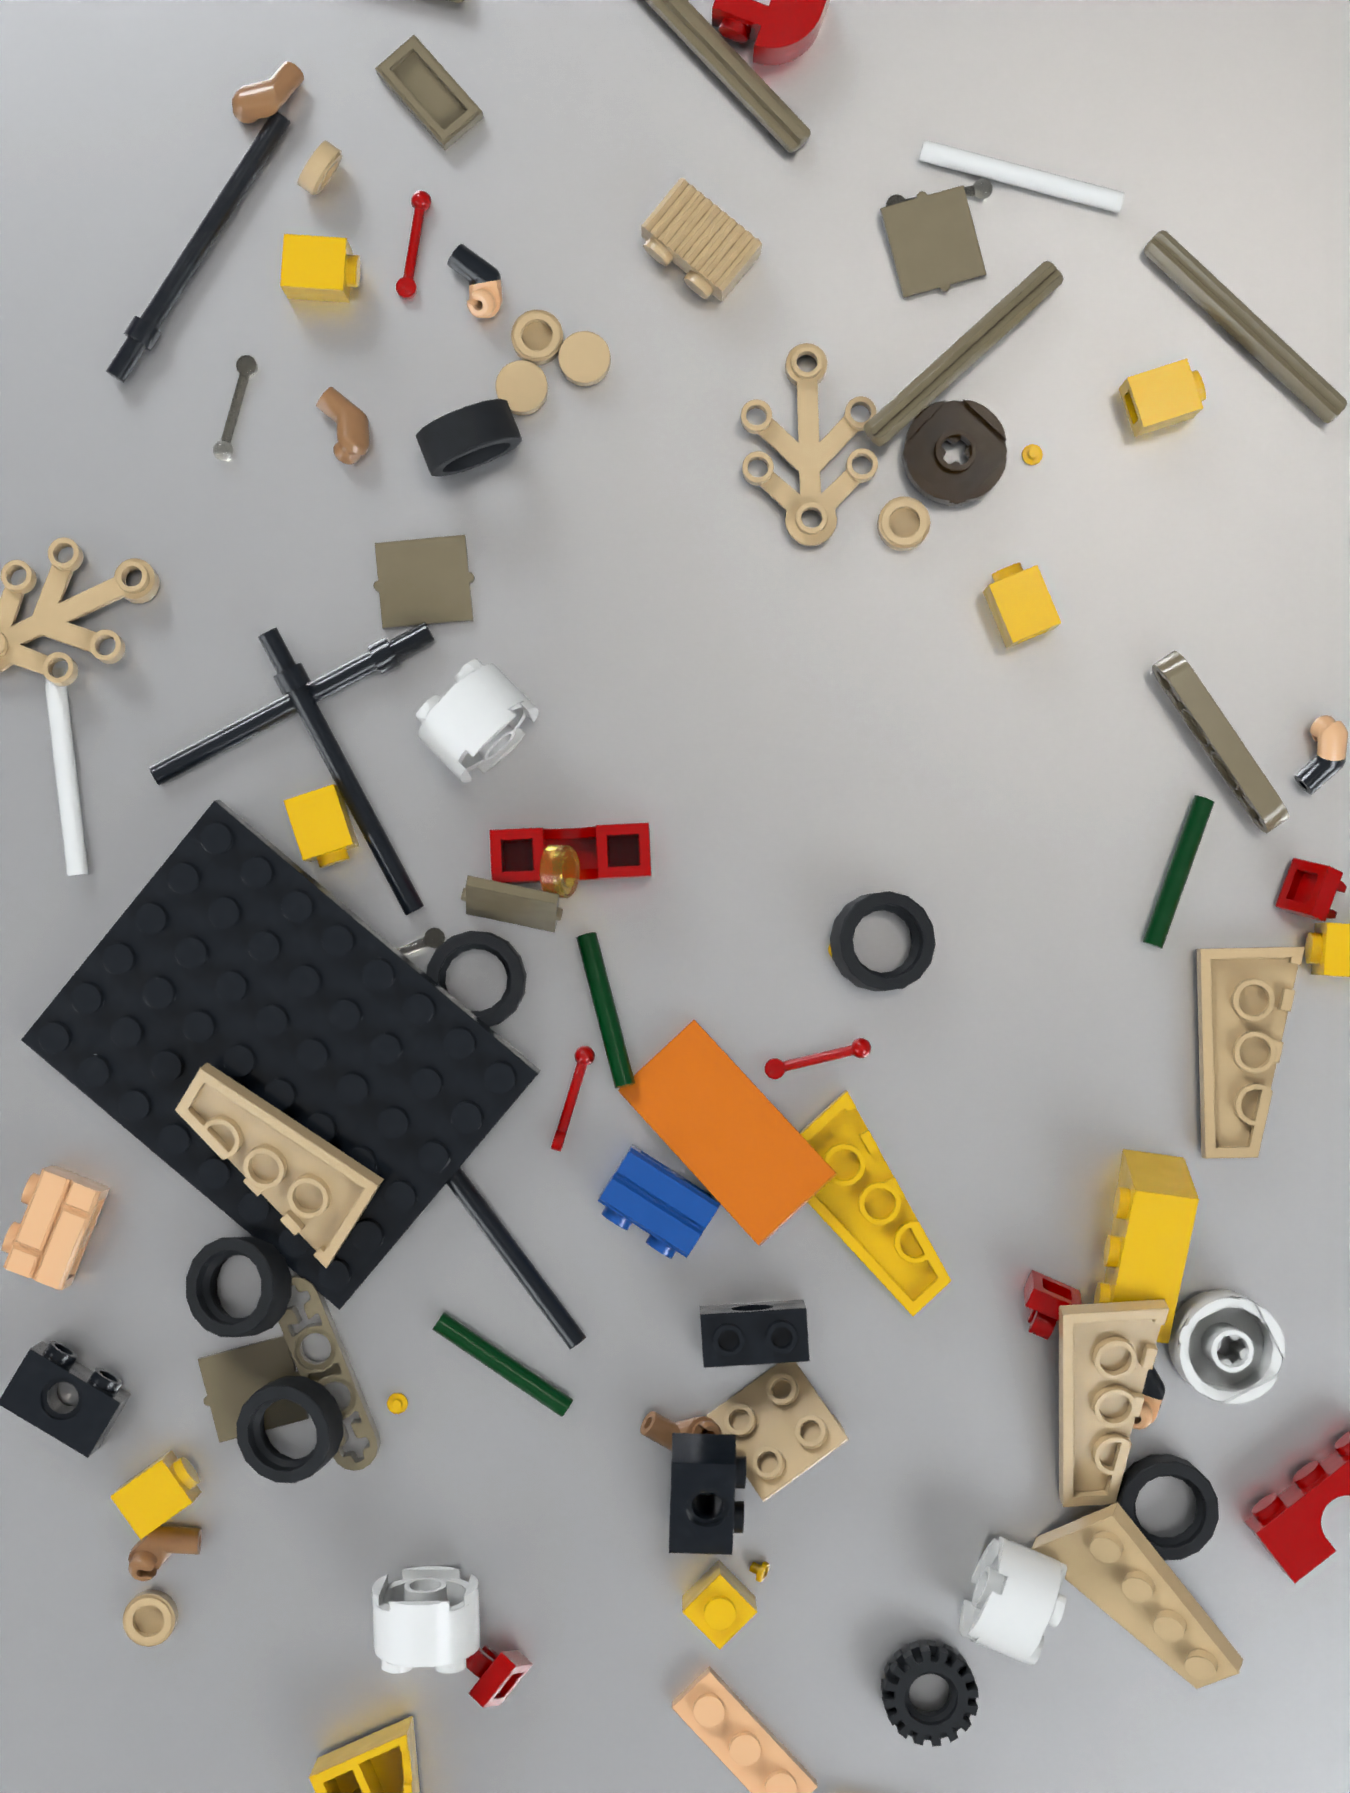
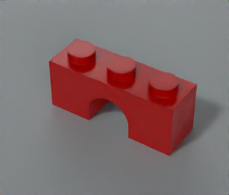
M649 823L609 824L564 829L522 828L489 830L491 876L493 881L520 884L652 877Z
M1350 1431L1337 1440L1334 1445L1336 1451L1322 1462L1312 1461L1298 1470L1293 1476L1295 1483L1281 1494L1272 1493L1257 1502L1251 1510L1253 1515L1245 1521L1246 1525L1277 1565L1294 1583L1298 1582L1336 1552L1323 1533L1321 1518L1324 1509L1332 1500L1341 1496H1350Z

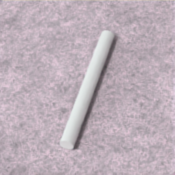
M924 140L919 161L1119 213L1125 194L1121 191Z
M53 668V676L55 678L64 676L65 669ZM44 676L67 876L87 875L88 865L67 686H57Z

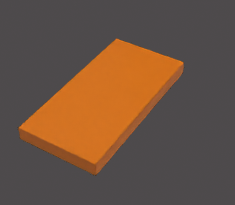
M695 1020L634 1075L635 1084L618 1090L759 1246L837 1175L829 1164Z

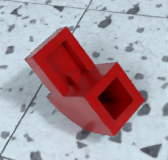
M715 0L712 7V26L717 27L719 33L730 40L741 43L747 42L748 39L755 41L753 63L770 66L781 65L797 59L810 48L819 33L830 0H771L769 6L754 0Z

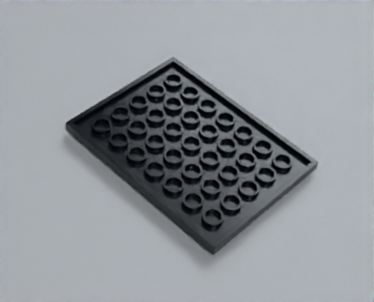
M215 800L21 1039V1041L249 1234L273 1244L285 1257L288 1267L301 1278H305L313 1283L317 1291L339 1310L541 1071L221 800ZM207 1062L384 1179L327 1268L313 1255L316 1250L299 1233L294 1235L280 1221L282 1215L262 1194L257 1197L243 1182L246 1177L228 1158L222 1160L175 1111L197 1072Z

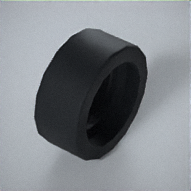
M503 399L482 401L450 412L430 422L416 434V439L431 476L437 477L457 474L486 464L510 452L522 442L507 400Z
M892 891L861 895L846 904L834 920L830 935L832 959L840 973L855 986L871 991L903 989L920 979L931 964L936 945L933 924L924 908L909 896ZM884 910L895 913L905 921L910 930L912 945L908 958L900 967L891 972L880 973L868 969L860 962L854 952L853 937L855 929L863 917L872 912Z
M467 931L451 936L435 950L427 965L426 974L448 992L445 984L446 971L454 958L460 953L471 949L486 950L492 953L504 965L507 974L506 990L501 1000L491 1008L482 1011H470L489 1027L502 1023L517 1010L525 994L527 974L521 956L509 941L490 932Z
M225 1237L205 1245L192 1260L186 1276V1299L192 1316L205 1330L219 1337L255 1336L273 1328L285 1314L292 1296V1276L285 1257L273 1244L256 1237ZM235 1255L248 1257L257 1267L261 1278V1296L257 1307L250 1315L244 1318L230 1316L222 1307L217 1294V1278L221 1267L228 1258Z
M284 1376L257 1390L242 1406L236 1423L237 1443L245 1461L259 1475L276 1483H296L314 1475L338 1452L344 1435L343 1415L336 1399L322 1384L305 1376ZM281 1399H288L301 1405L311 1416L316 1427V1446L307 1456L300 1459H293L280 1453L270 1443L265 1432V1411L272 1403Z
M1171 1454L1149 1455L1134 1462L1123 1474L1116 1503L1120 1504L1163 1560H1182L1199 1552L1212 1538L1219 1520L1218 1498L1210 1481L1188 1460ZM1172 1476L1183 1480L1192 1489L1196 1498V1514L1193 1522L1183 1533L1174 1537H1158L1148 1533L1140 1525L1136 1516L1135 1502L1139 1491L1147 1482L1157 1477Z

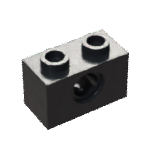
M804 1300L700 1306L704 1368L810 1361L807 1310Z
M41 1341L29 1349L2 1394L0 1406L88 1458L100 1448L131 1394L121 1388L123 1382L114 1374L101 1368H95L92 1371L76 1361L78 1355L69 1347L56 1341H50L49 1344ZM59 1382L70 1383L76 1388L79 1396L77 1406H67L59 1400L57 1396Z
M672 1433L669 1553L732 1555L733 1533L743 1534L744 1501H735V1489H745L746 1456H736V1435ZM702 1493H713V1494H712V1495H703Z

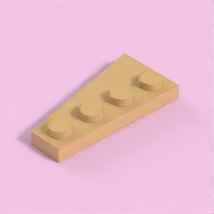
M1305 947L1196 949L1201 1157L1205 1159L1258 1158L1273 1093L1271 1086L1276 1064L1280 1062L1284 1044L1282 1037L1288 1012H1291L1295 990H1293L1298 966L1302 963Z
M208 1062L199 1069L175 1109L222 1160L228 1158L246 1177L243 1182L257 1197L262 1194L282 1215L280 1221L294 1235L299 1233L316 1250L313 1255L325 1268L333 1261L384 1180Z
M1165 1299L1059 1306V1498L1063 1507L1116 1503L1132 1445L1130 1435L1135 1417L1140 1416L1144 1402L1142 1392L1148 1370L1153 1369L1158 1351L1156 1341L1161 1325L1165 1326L1169 1311Z
M1118 1502L1036 1537L1031 1548L1032 1550L1066 1564L1067 1572L1065 1579L1196 1689L1239 1674L1243 1658Z

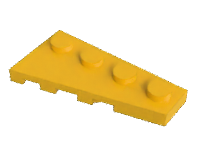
M845 1090L800 1132L805 1140L837 1173L830 1182L808 1201V1204L905 1309L914 1316L951 1282V1279L889 1169L848 1091Z

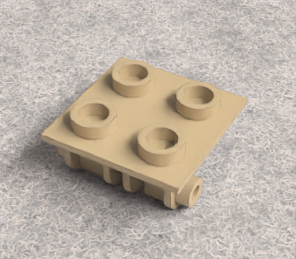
M796 1362L776 1364L706 1415L719 1425L721 1434L736 1435V1456H746V1477L763 1502L849 1440L834 1414H831Z

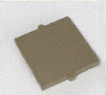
M964 185L929 195L921 191L915 199L880 209L903 298L935 289L947 292L953 284L986 275Z
M465 535L375 543L378 581L374 582L373 587L379 592L383 629L414 627L424 622L427 625L474 621L470 584L474 582L475 577L473 573L469 572Z
M468 875L466 888H463L461 900L466 901V914L554 933L557 921H560L562 918L563 909L558 907L559 894Z
M284 1335L198 1359L207 1393L203 1402L206 1406H210L219 1443L237 1438L236 1423L241 1408L257 1390L284 1376H300ZM281 1399L272 1403L265 1411L264 1427L265 1430L306 1420L309 1418V1415L301 1405L288 1399Z

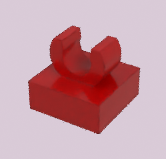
M1293 858L1275 907L1292 914L1324 922L1326 918H1336L1337 912L1330 909L1336 891L1343 893L1346 891V885L1340 881L1343 872L1328 865Z
M1032 1270L1024 1286L1025 1306L1032 1309L1027 1319L1031 1323L1028 1332L1048 1340L1057 1320L1059 1321V1306L1082 1304L1080 1290Z
M485 1645L482 1649L479 1647L477 1652L466 1658V1667L475 1676L480 1678L468 1694L483 1708L499 1706L533 1664L519 1650L503 1651L498 1655L488 1645Z

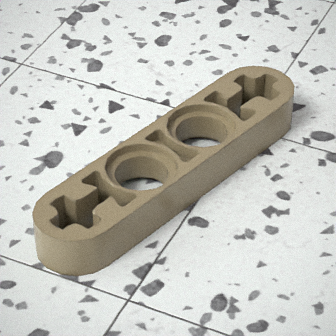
M1173 651L1155 663L1152 669L1159 684L1257 827L1264 833H1268L1288 820L1289 813L1283 801L1187 660L1179 652Z
M298 1274L291 1275L292 1286L295 1285L298 1292L308 1291L310 1294V1299L304 1304L308 1320L315 1314H318L322 1322L309 1324L296 1333L293 1325L299 1324L302 1321V1317L296 1306H290L278 1321L300 1376H305L323 1386L331 1382H339L344 1384L350 1391V1404L340 1410L343 1420L357 1411L361 1419H354L352 1421V1429L357 1438L366 1437L369 1443L363 1449V1457L358 1458L355 1451L345 1452L343 1445L348 1441L349 1434L345 1424H343L344 1435L338 1452L333 1458L344 1469L353 1471L364 1469L372 1463L379 1452L381 1441L378 1429L324 1296L307 1279L301 1278ZM309 1334H322L329 1340L331 1353L326 1360L321 1362L311 1361L303 1353V1340Z

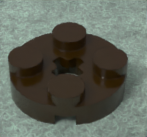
M946 400L929 405L913 420L905 437L902 461L909 480L922 495L932 501L944 503L951 507H958L982 498L997 484L1006 467V435L1001 422L985 406L969 400H963L962 402L955 400L945 402ZM960 440L965 442L968 446L963 453L968 459L966 463L961 465L955 461L949 464L943 459L946 451L941 445L945 441H949L953 445Z

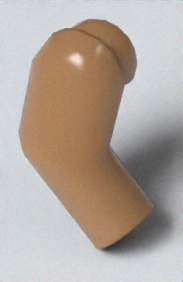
M287 61L281 65L270 79L242 86L235 92L232 98L234 116L240 122L250 124L256 122L259 118H266L276 114L304 81L303 72L295 64Z
M329 387L319 398L316 407L337 423L338 442L333 447L335 457L344 464L352 465L359 461L361 455L367 453L370 446L369 421L361 409L336 389Z
M651 1411L644 1418L640 1433L672 1451V1433L721 1434V1429L713 1419L706 1416L673 1422L659 1413Z
M159 1526L139 1540L131 1549L128 1557L130 1575L138 1581H148L156 1575L157 1570L172 1553L199 1555L202 1545V1528Z

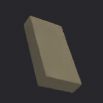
M415 35L411 36L375 68L377 75L445 151L484 117L482 110Z

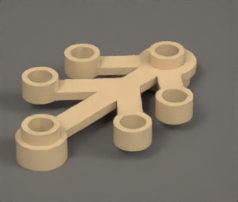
M810 343L795 346L789 352L785 364V373L788 380L797 386L798 442L772 418L770 406L762 400L754 399L747 402L742 408L740 420L746 431L758 434L799 473L800 494L773 472V461L764 452L756 451L746 456L742 465L744 479L752 485L760 486L786 511L785 526L793 540L805 546H817L826 542L835 531L837 525L835 509L860 483L867 482L874 477L878 468V460L876 455L868 449L860 448L854 450L847 459L846 470L821 493L820 472L859 431H864V424L876 414V407L867 397L859 396L851 399L846 406L844 417L819 442L818 384L826 374L827 358L821 348ZM809 355L815 359L817 366L810 372H804L799 369L797 360L801 356ZM858 405L866 407L870 418L865 422L855 421L850 413L853 407ZM754 408L761 409L766 415L765 422L761 425L749 423L746 418L748 411ZM858 457L868 459L871 463L870 472L867 474L856 473L852 467L854 459ZM754 460H761L767 465L768 471L762 477H754L749 473L748 465ZM814 510L818 512L821 517V523L814 528L805 526L801 519L805 511Z
M62 537L54 540L49 546L48 558L52 565L33 615L16 624L15 621L24 594L29 593L35 587L37 576L35 571L21 560H12L2 568L1 581L5 588L0 598V672L7 670L12 665H16L44 675L57 686H68L75 681L78 675V666L71 657L62 652H54L47 656L23 645L44 636L90 652L105 664L116 663L125 653V643L119 635L107 629L94 632L71 624V622L122 598L136 604L146 603L157 594L160 581L157 572L146 561L132 558L125 560L117 567L113 578L62 602L73 571L81 566L84 558L83 551L72 539ZM72 547L74 551L72 559L66 563H60L58 560L59 552L63 548ZM20 569L25 570V581L20 585H12L11 578L13 573ZM134 570L141 571L142 579L139 584L127 586V575ZM106 639H114L116 643L114 651L109 655H101V643ZM60 661H67V673L60 678H55L52 673L54 665Z

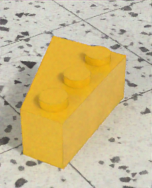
M1123 1149L1118 1186L1113 1203L1111 1235L1107 1236L1104 1246L1103 1263L1106 1266L1104 1283L1098 1282L1094 1303L1165 1299L1169 1311L1165 1326L1161 1325L1156 1342L1169 1344L1199 1198L1184 1157Z
M413 1716L318 1757L309 1776L315 1793H420Z

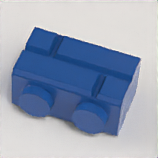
M631 1145L598 1198V1202L606 1206L601 1213L605 1218L627 1231L632 1223L650 1234L646 1243L671 1259L676 1252L687 1258L720 1206V1203L714 1196L634 1145Z

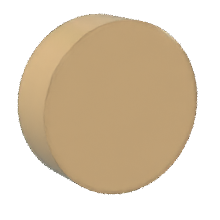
M323 141L308 160L299 176L297 184L312 195L319 194L338 168L342 159V151L328 141Z
M530 310L523 313L515 321L511 331V340L516 354L522 360L536 365H544L553 361L559 355V349L564 342L560 322L554 315L544 310Z
M589 331L573 333L564 340L559 349L560 369L565 378L575 385L584 387L595 385L605 378L610 369L611 357L609 347L604 339L596 333Z
M525 360L513 361L503 367L497 376L495 385L498 399L507 400L512 414L530 415L544 405L548 396V384L544 372L536 364Z
M904 496L892 499L883 507L877 521L879 536L887 546L898 551H908L916 548L924 541L930 529V516L926 507L912 497Z
M146 1590L137 1594L129 1602L123 1614V1627L127 1636L136 1644L147 1647L159 1645L167 1640L178 1622V1609L174 1600L168 1594L159 1590Z

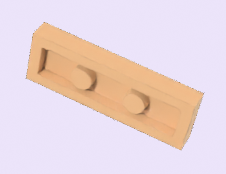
M710 1666L672 1701V1709L751 1793H812L818 1787L817 1780Z

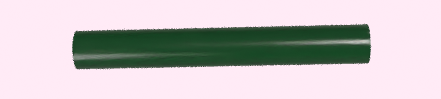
M1194 796L1143 942L1148 945L1163 949L1215 803L1208 798Z
M592 932L580 935L576 939L615 1089L633 1085L635 1080L597 933Z
M445 1312L432 1329L559 1416L563 1417L572 1404V1398Z

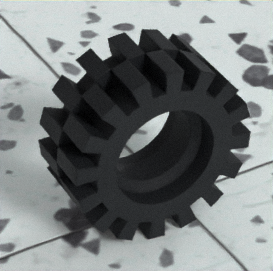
M926 1640L927 1646H919L918 1641L909 1644L910 1650L905 1653L900 1648L894 1654L895 1661L892 1664L887 1662L884 1668L885 1679H881L882 1700L892 1726L895 1725L897 1727L898 1733L906 1739L909 1735L913 1738L915 1744L922 1746L924 1740H930L932 1746H941L940 1739L948 1737L950 1742L958 1739L957 1731L960 1728L966 1732L971 1726L969 1718L971 1714L976 1716L978 1710L976 1698H979L978 1688L966 1660L960 1653L957 1655L953 1647L945 1643L943 1647H939L934 1640ZM925 1674H935L942 1677L948 1683L950 1690L946 1703L940 1709L931 1712L916 1708L909 1699L912 1683L918 1677Z

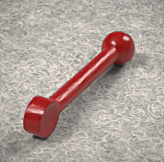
M417 191L411 198V204L415 210L404 275L396 283V291L403 299H411L417 293V285L413 278L424 213L431 205V197L425 191Z
M858 1038L850 1046L787 1061L772 1058L765 1065V1073L771 1079H778L784 1075L785 1071L853 1055L857 1058H865L871 1052V1044L867 1039Z
M581 1046L575 1051L574 1057L577 1065L552 1142V1150L559 1152L562 1150L586 1068L595 1059V1053L589 1046Z

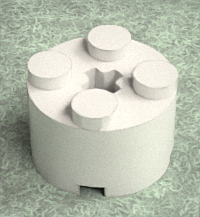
M478 659L469 661L458 671L454 677L456 684L442 698L439 695L432 696L419 708L415 715L422 723L418 731L419 738L463 783L473 780L468 773L469 771L477 767L484 774L506 757L526 735L519 726L526 717L534 723L539 712L534 704L495 664L483 665Z
M1209 1290L1190 1298L1176 1312L1168 1351L1176 1371L1199 1393L1219 1402L1244 1404L1258 1399L1274 1386L1279 1377L1278 1373L1283 1358L1285 1359L1286 1344L1278 1322L1262 1306L1235 1291ZM1228 1336L1233 1340L1229 1344L1231 1353L1224 1356L1217 1350L1222 1347L1221 1340Z
M999 1537V1540L994 1538L982 1554L970 1583L975 1584L976 1587L972 1602L964 1599L959 1621L960 1635L989 1649L1033 1666L1041 1654L1044 1644L1043 1635L1047 1626L1056 1627L1064 1614L1067 1597L1059 1594V1590L1066 1576L1067 1565L1011 1540Z
M419 1566L403 1569L402 1580L388 1584L387 1574L374 1582L372 1586L374 1652L381 1659L383 1671L388 1673H404L410 1671L413 1667H434L440 1673H456L466 1668V1658L472 1656L480 1647L479 1583L477 1577L471 1574L468 1582L461 1579V1569L446 1566Z

